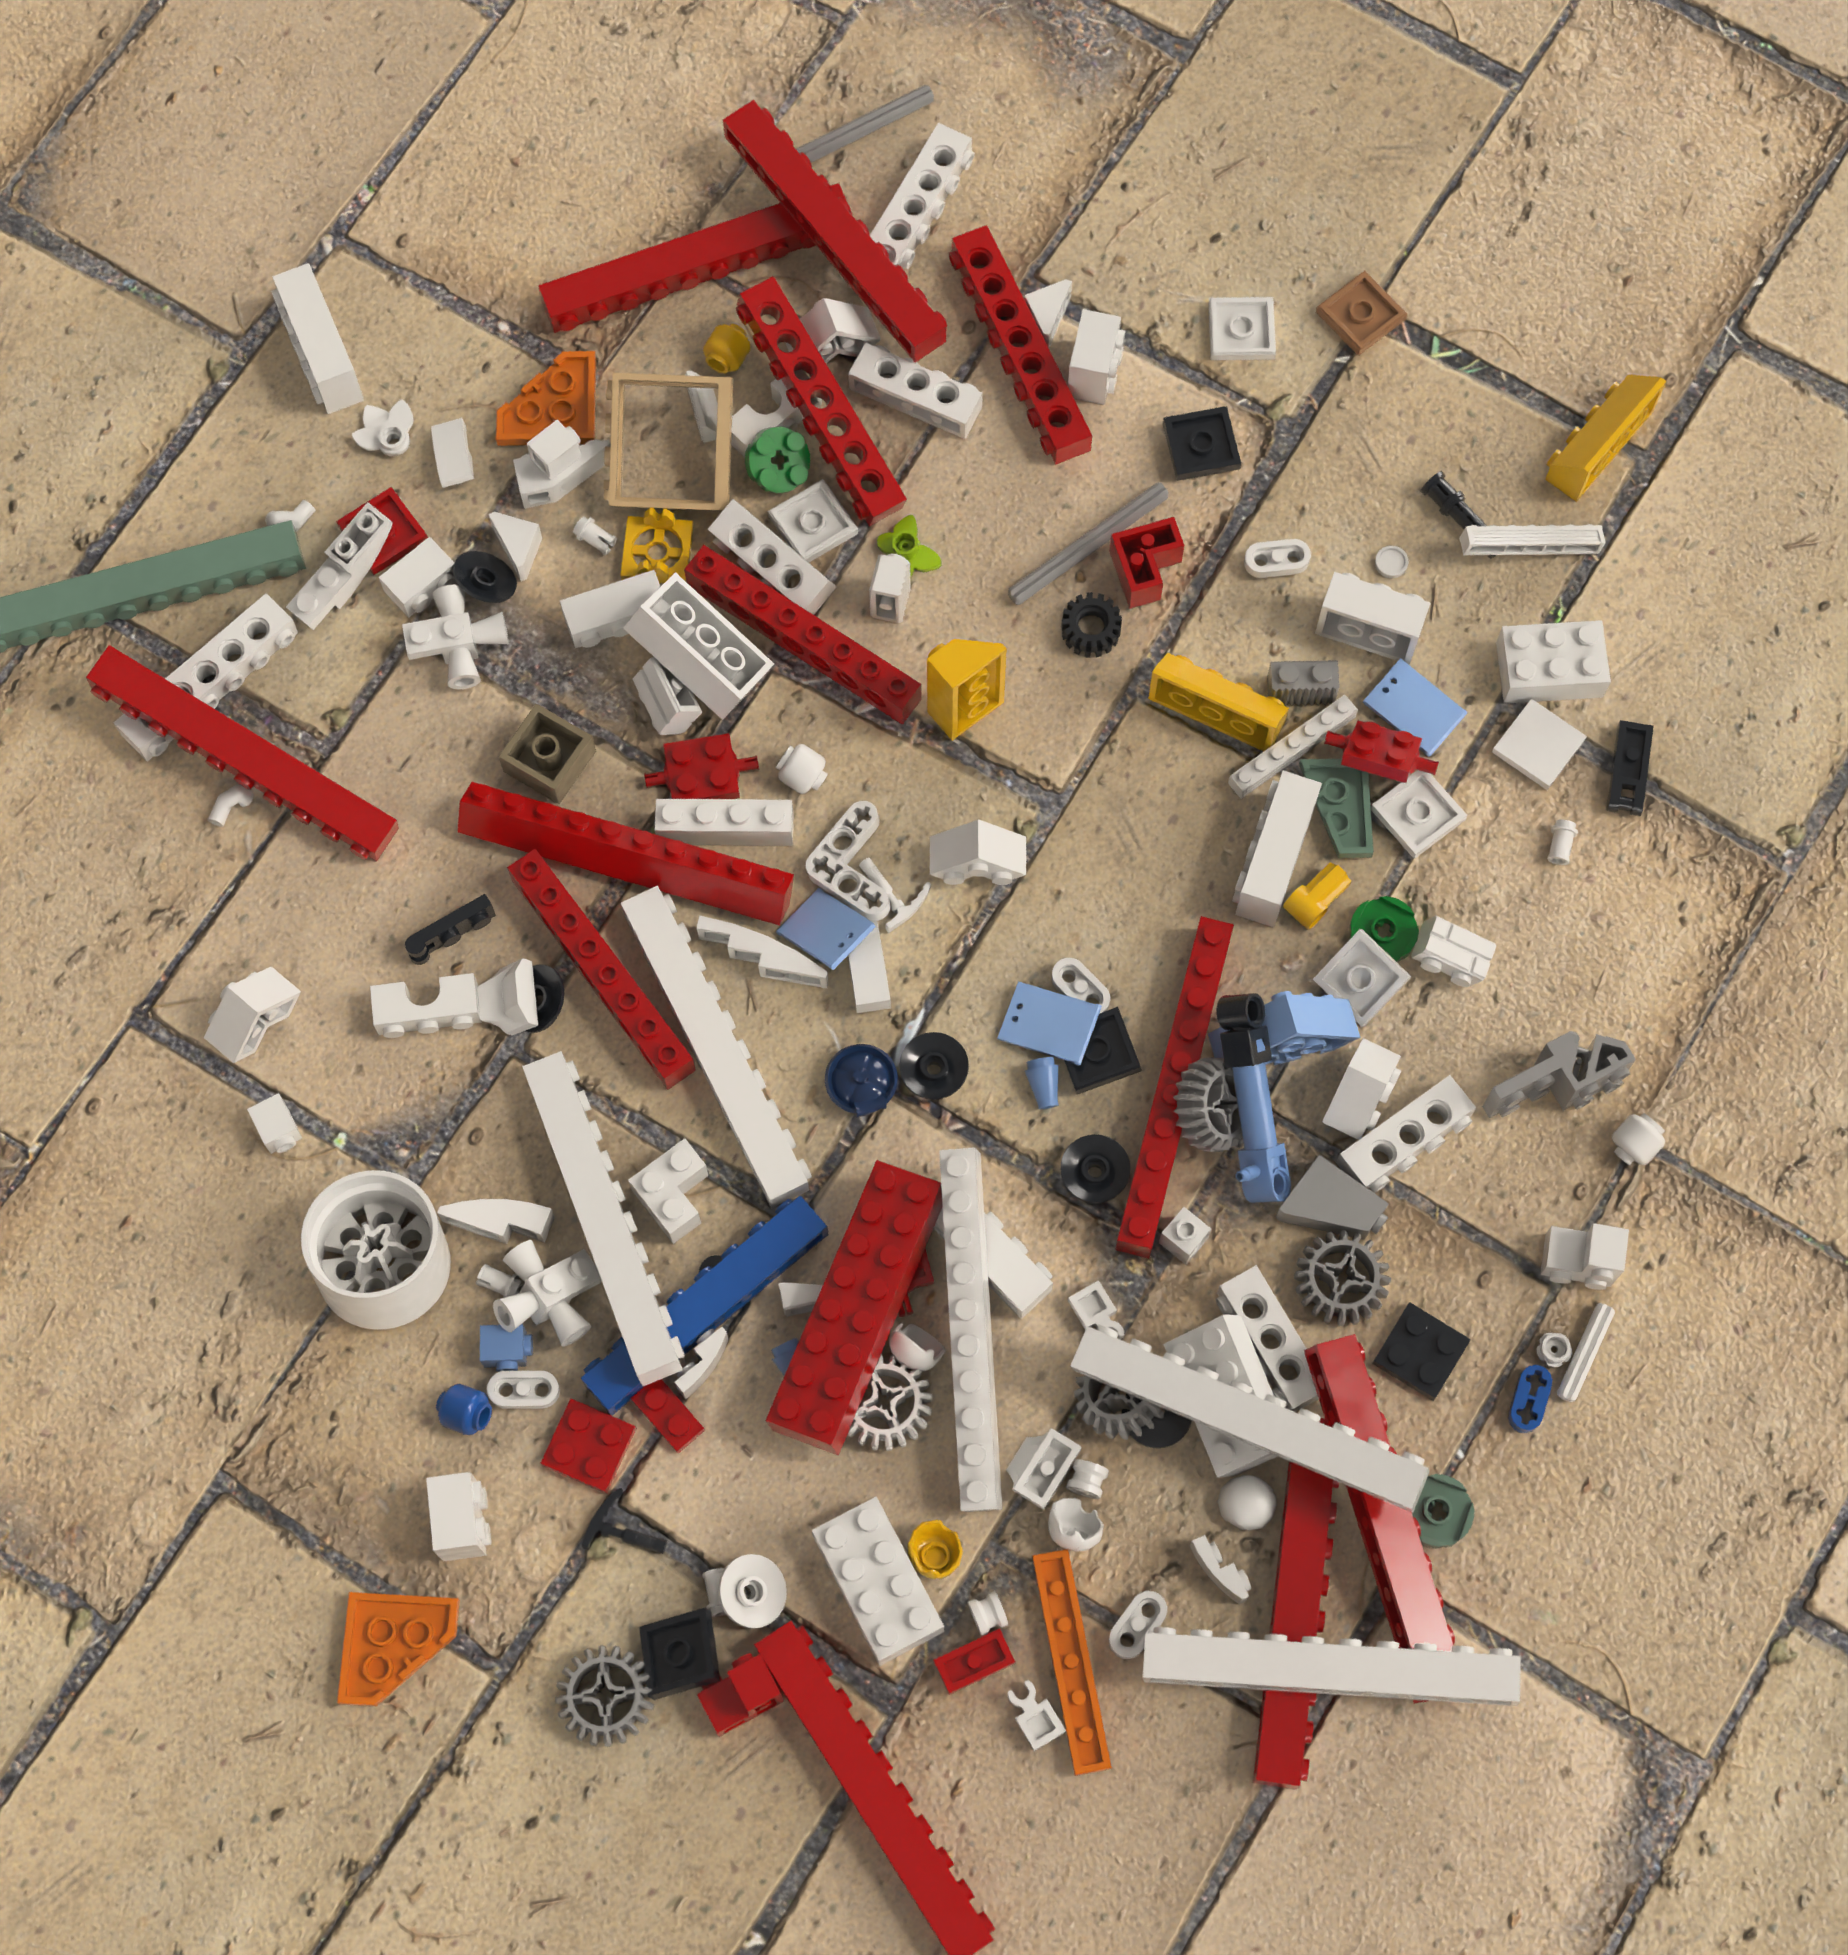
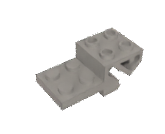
M1570 1031L1546 1043L1535 1062V1066L1493 1087L1482 1107L1489 1118L1497 1114L1505 1117L1516 1111L1520 1107L1518 1103L1527 1098H1530L1533 1102L1545 1096L1549 1092V1087L1563 1111L1571 1106H1574L1577 1110L1593 1101L1592 1095L1604 1090L1605 1094H1608L1624 1084L1622 1080L1630 1075L1629 1069L1636 1059L1624 1041L1596 1035L1588 1049L1578 1047L1579 1035L1576 1032Z

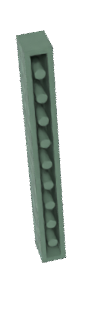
M292 520L0 597V653L6 651L7 648L18 645H33L39 642V640L48 637L67 636L74 630L86 627L97 628L108 621L131 619L138 613L149 610L161 611L168 608L169 605L179 602H194L202 596L209 594L228 593L239 586L247 584L258 585L269 578L292 576L299 570L306 569L298 535Z

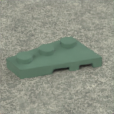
M1300 759L1299 766L1303 776L1322 783L1316 807L1337 857L1372 858L1374 852L1368 772L1341 765L1342 759Z

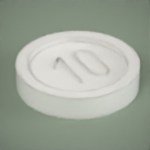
M1386 546L1377 553L1375 567L1382 576L1397 578L1405 573L1409 562L1408 556L1403 549L1397 546Z

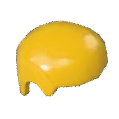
M941 1520L925 1521L918 1525L912 1531L907 1546L908 1558L914 1569L930 1579L949 1577L959 1567L963 1554L957 1532L944 1526Z

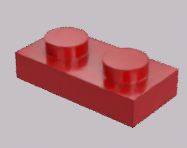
M662 1379L647 1384L631 1398L637 1408L678 1454L705 1431L701 1423Z
M1000 1628L933 1660L949 1695L1015 1664L1013 1655Z

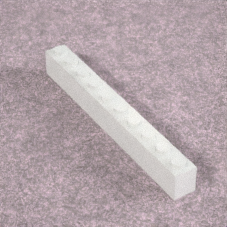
M657 885L621 902L623 914L771 1209L781 1205L789 1198L793 1199L809 1191L807 1180L812 1178L804 1159L797 1161L792 1149L796 1148V1144L788 1128L783 1131L780 1128L776 1119L781 1118V1114L773 1099L766 1100L762 1092L766 1085L759 1070L755 1069L752 1071L746 1060L751 1058L743 1039L736 1041L731 1031L736 1028L729 1011L725 1010L722 1012L717 1003L721 999L713 980L706 982L702 971L706 970L705 964L698 951L691 952L687 944L691 941V937L683 922L677 925L672 915L677 910L670 895H662Z
M562 1051L522 1066L638 1379L642 1386L682 1371L679 1359L685 1357L678 1337L671 1338L667 1327L673 1325L666 1305L659 1307L655 1295L661 1293L654 1273L647 1275L643 1264L649 1262L642 1242L635 1244L631 1234L638 1230L631 1212L624 1213L620 1202L626 1200L619 1181H611L608 1172L614 1170L607 1150L601 1152L597 1141L603 1138L596 1120L591 1122L588 1120L586 1111L591 1110V1106L585 1091H577L574 1082L580 1080L573 1060L566 1062Z
M975 1147L939 1150L960 1506L963 1512L1003 1510L981 1154Z
M1099 1325L1097 1330L1087 1326L1070 1365L1075 1372L1413 1513L1429 1474V1468L1423 1466L1425 1461L1423 1458L1406 1451L1403 1452L1402 1456L1388 1451L1390 1445L1381 1440L1369 1437L1368 1441L1365 1442L1353 1437L1355 1430L1335 1422L1333 1428L1320 1423L1321 1416L1311 1411L1300 1408L1299 1413L1293 1412L1285 1408L1287 1402L1277 1397L1266 1394L1265 1399L1259 1398L1251 1394L1253 1388L1241 1382L1232 1380L1231 1385L1218 1381L1219 1374L1212 1370L1199 1366L1197 1371L1185 1367V1360L1178 1356L1165 1352L1164 1357L1151 1353L1152 1346L1132 1338L1129 1344L1117 1339L1119 1333L1103 1325Z
M1155 1627L1153 1633H1145L1143 1680L1148 1683L1518 1706L1520 1702L1521 1656H1513L1512 1650L1504 1648L1489 1649V1654L1474 1653V1647L1452 1646V1652L1437 1651V1645L1425 1643L1414 1644V1649L1399 1648V1643L1391 1641H1378L1376 1647L1362 1646V1641L1357 1639H1339V1645L1324 1644V1638L1312 1636L1302 1637V1642L1287 1641V1636L1279 1634H1266L1265 1640L1250 1639V1634L1244 1632H1228L1227 1638L1213 1637V1632L1209 1630L1195 1629L1191 1630L1190 1635H1177L1174 1628Z

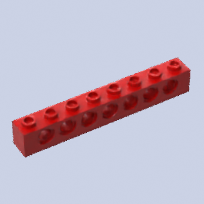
M984 225L953 237L952 251L948 253L950 263L955 271H960L963 277L961 278L963 289L968 297L972 296L976 303L974 304V309L978 320L981 323L985 322L989 329L987 335L992 348H998L1002 355L1000 357L1002 368L1006 375L1011 374L1015 382L1013 388L1017 399L1020 402L1024 401L1028 408L1026 414L1033 429L1038 428L1042 436L1040 437V444L1045 455H1051L1055 465L1090 452L1093 436L988 226ZM975 265H983V266H985V267L979 269V268H975V267H973V266H975ZM988 291H996V292H998V293H997V294H994V295H991V294H987L986 292H988ZM1000 317H1009V318H1011V320L1003 321V320H1000L999 318H1000ZM1022 343L1024 346L1014 347L1012 344ZM1034 369L1038 372L1034 374L1026 373L1025 370ZM1045 395L1049 396L1051 399L1044 401L1040 400L1038 397ZM1054 422L1063 423L1064 426L1054 427L1051 424Z
M774 276L740 293L736 307L739 319L744 325L748 324L754 333L752 338L757 349L761 353L765 352L770 360L769 367L773 376L778 381L782 380L787 388L786 396L793 408H799L804 417L802 422L810 436L815 435L821 445L819 446V451L822 458L827 464L831 463L837 472L836 480L840 488L844 492L848 491L854 500L852 505L857 516L861 520L865 519L867 524L871 526L903 509L907 501L906 496ZM771 315L776 319L777 323L772 325L766 324L762 321L761 316ZM786 342L792 346L793 351L783 352L778 348L777 344ZM803 370L809 374L810 379L800 380L795 376L794 372ZM821 398L827 406L817 408L811 403V399ZM831 425L838 426L843 431V435L834 436L829 433L827 427ZM853 453L859 458L860 463L850 464L845 460L844 455ZM870 481L876 486L877 490L875 492H867L862 488L861 482Z
M703 545L685 567L686 583L698 594L900 724H904L922 700L921 683L707 546Z
M536 848L508 866L507 869L514 885L665 1088L669 1090L695 1072L696 1069L691 1055Z

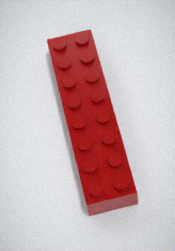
M876 1160L765 1420L774 1432L839 1456L943 1207L941 1182Z

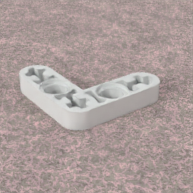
M859 801L846 811L809 855L805 867L809 879L814 884L868 920L879 921L884 919L890 911L891 905L887 893L847 865L879 826L880 819L876 807L871 802ZM868 813L870 820H862L859 823L857 816L859 814L865 816ZM855 828H857L858 835L853 831ZM847 836L851 838L852 843L847 849L839 850L833 846L835 840L838 837ZM817 864L820 866L827 864L829 872L834 875L833 879L831 880L830 875L823 870L817 873L815 866ZM853 879L857 882V887L850 893L841 892L839 885L843 880ZM865 892L866 897L873 902L879 899L881 906L879 908L873 906L869 909L868 902L862 897V894Z

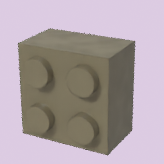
M536 703L498 757L503 772L560 804L595 754L596 748L592 735Z

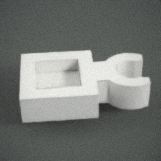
M1099 1280L1068 1297L1069 1304L1085 1330L1087 1326L1091 1328L1095 1326L1097 1329L1099 1325H1103L1118 1332L1119 1339L1124 1338L1123 1327L1118 1322L1112 1321L1109 1318L1116 1314L1117 1309Z
M1026 1680L1024 1685L1028 1690V1697L1020 1700L1010 1690L1008 1691V1699L1013 1706L1022 1709L1023 1714L1016 1717L1015 1720L1035 1752L1066 1733V1730L1047 1699L1037 1704L1035 1700V1687L1032 1682Z

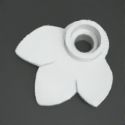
M399 400L395 403L390 412L366 405L363 413L365 428L352 433V437L357 445L365 450H380L388 456L401 455L410 445L408 431L414 422L411 409L404 400ZM392 439L399 440V442L395 444H389V442Z

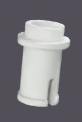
M583 516L573 529V533L577 535V540H585L601 551L602 554L607 555L611 551L607 544L614 547L617 538L594 524L593 518L587 519Z
M1561 819L1556 820L1555 825L1551 826L1553 838L1548 855L1549 862L1557 865L1569 864L1573 837L1578 835L1574 822Z
M487 1264L481 1268L477 1277L478 1280L476 1281L478 1286H483L504 1295L503 1298L519 1294L524 1285V1281L517 1274L511 1276Z
M724 1568L712 1569L702 1574L709 1600V1605L706 1608L711 1611L712 1617L726 1616L718 1593L719 1581Z

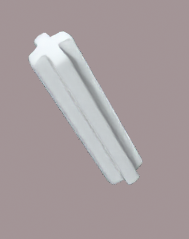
M1599 1303L1595 1307L1557 1391V1396L1568 1402L1576 1400L1615 1314V1310L1612 1307L1603 1303Z

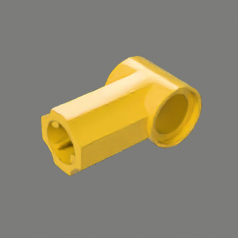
M1330 862L1306 886L1301 885L1285 901L1283 908L1307 930H1310L1329 909L1328 906L1350 886L1351 880L1339 865Z

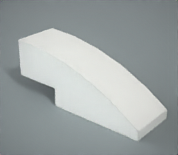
M871 921L876 927L848 955L857 1013L891 1009V999L877 921Z
M509 1199L461 1201L440 1206L437 1212L444 1223L505 1244L508 1243L512 1231L545 1243L555 1219L551 1208Z

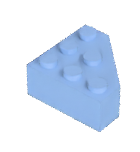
M1284 991L1271 997L1272 1001L1264 1005L1265 1019L1262 1026H1267L1272 1060L1265 1062V1064L1273 1062L1274 1065L1298 1060L1301 1059V1054H1311L1320 1051V1054L1331 1052L1361 1038L1349 999L1334 998L1333 995L1316 997L1312 993L1292 995L1291 991ZM1221 1026L1208 1033L1215 1058H1223L1220 1033L1229 1031L1224 1030Z

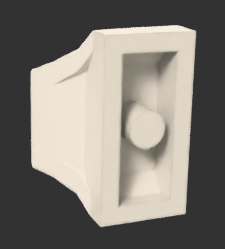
M522 958L499 969L495 976L477 986L479 1017L481 1021L496 1025L509 1035H515L538 1026L532 961Z
M1052 1428L1042 1436L1026 1437L1006 1469L1014 1483L1013 1491L1044 1510L1066 1477L1082 1447Z

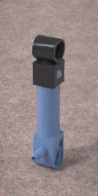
M1257 993L1225 995L1217 1003L1216 1016L1220 1026L1224 1030H1229L1220 1033L1225 1068L1232 1067L1244 1143V1149L1238 1150L1240 1171L1236 1172L1235 1177L1239 1182H1242L1244 1196L1250 1203L1284 1202L1290 1195L1291 1179L1285 1143H1277L1265 1064V1062L1272 1060L1268 1029L1267 1026H1262L1265 1019L1264 1002Z

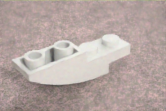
M367 502L327 548L325 553L329 556L328 559L296 594L286 608L312 630L318 626L334 606L340 610L376 560L393 524L392 521Z

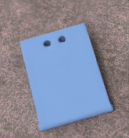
M1401 658L1362 702L1395 730L1406 731L1413 736L1422 738L1420 750L1428 757L1436 751L1467 715L1465 709L1461 708Z
M818 888L776 930V933L834 970L876 926L867 918L830 896L821 888Z
M1018 981L997 1039L1081 1065L1102 1006Z

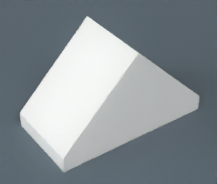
M1067 279L1026 294L1024 297L1048 348L1071 299L1072 281Z
M497 512L489 514L492 528L520 581L526 580L542 541L539 524Z

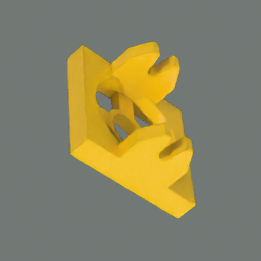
M652 507L644 512V517L627 516L620 574L621 580L654 570L659 583H665L675 572L686 582L684 569L690 561L693 521L675 519L674 514L663 508L662 513H657ZM655 529L653 540L649 541L646 545H634L635 540L642 533ZM665 530H669L677 536L681 543V548L669 547L668 543L664 541ZM654 545H662L666 548L667 553L662 559L655 560L649 557V549ZM633 556H644L646 560L637 564ZM669 558L679 559L677 563L669 569L668 566L664 564L669 560Z

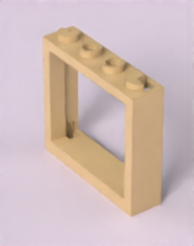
M613 373L612 380H607L606 399L612 400L611 413H606L605 433H611L610 447H605L604 466L610 467L609 480H604L603 484L604 500H609L610 507L723 511L730 500L733 378ZM625 385L718 389L714 501L622 497Z

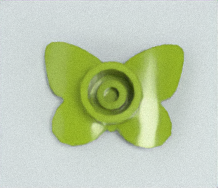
M908 515L894 526L893 533H883L877 539L878 548L886 555L898 554L909 561L910 577L915 569L919 572H929L942 566V561L934 550L920 545V541L917 538V523L913 515Z

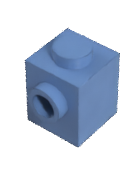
M523 1324L513 1332H507L501 1325H480V1362L484 1368L496 1367V1371L500 1372L518 1371V1367L527 1366V1356L533 1355L532 1334H527Z

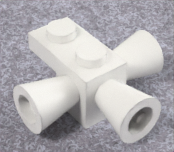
M445 585L435 589L432 593L441 617L402 624L407 656L411 660L442 654L445 664H448V686L452 689H468L478 685L481 681L473 659H478L476 644H509L503 611L471 623L469 613H464L465 591L459 585Z
M532 1240L517 1245L504 1256L503 1262L525 1282L519 1294L497 1299L493 1303L495 1317L504 1330L513 1332L529 1317H531L536 1326L550 1319L561 1346L565 1347L579 1340L591 1329V1325L569 1305L573 1297L600 1284L602 1281L596 1265L585 1249L547 1269H544Z

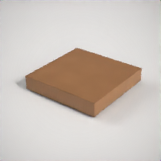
M1365 270L1318 305L1316 313L1358 356L1404 322L1408 315Z

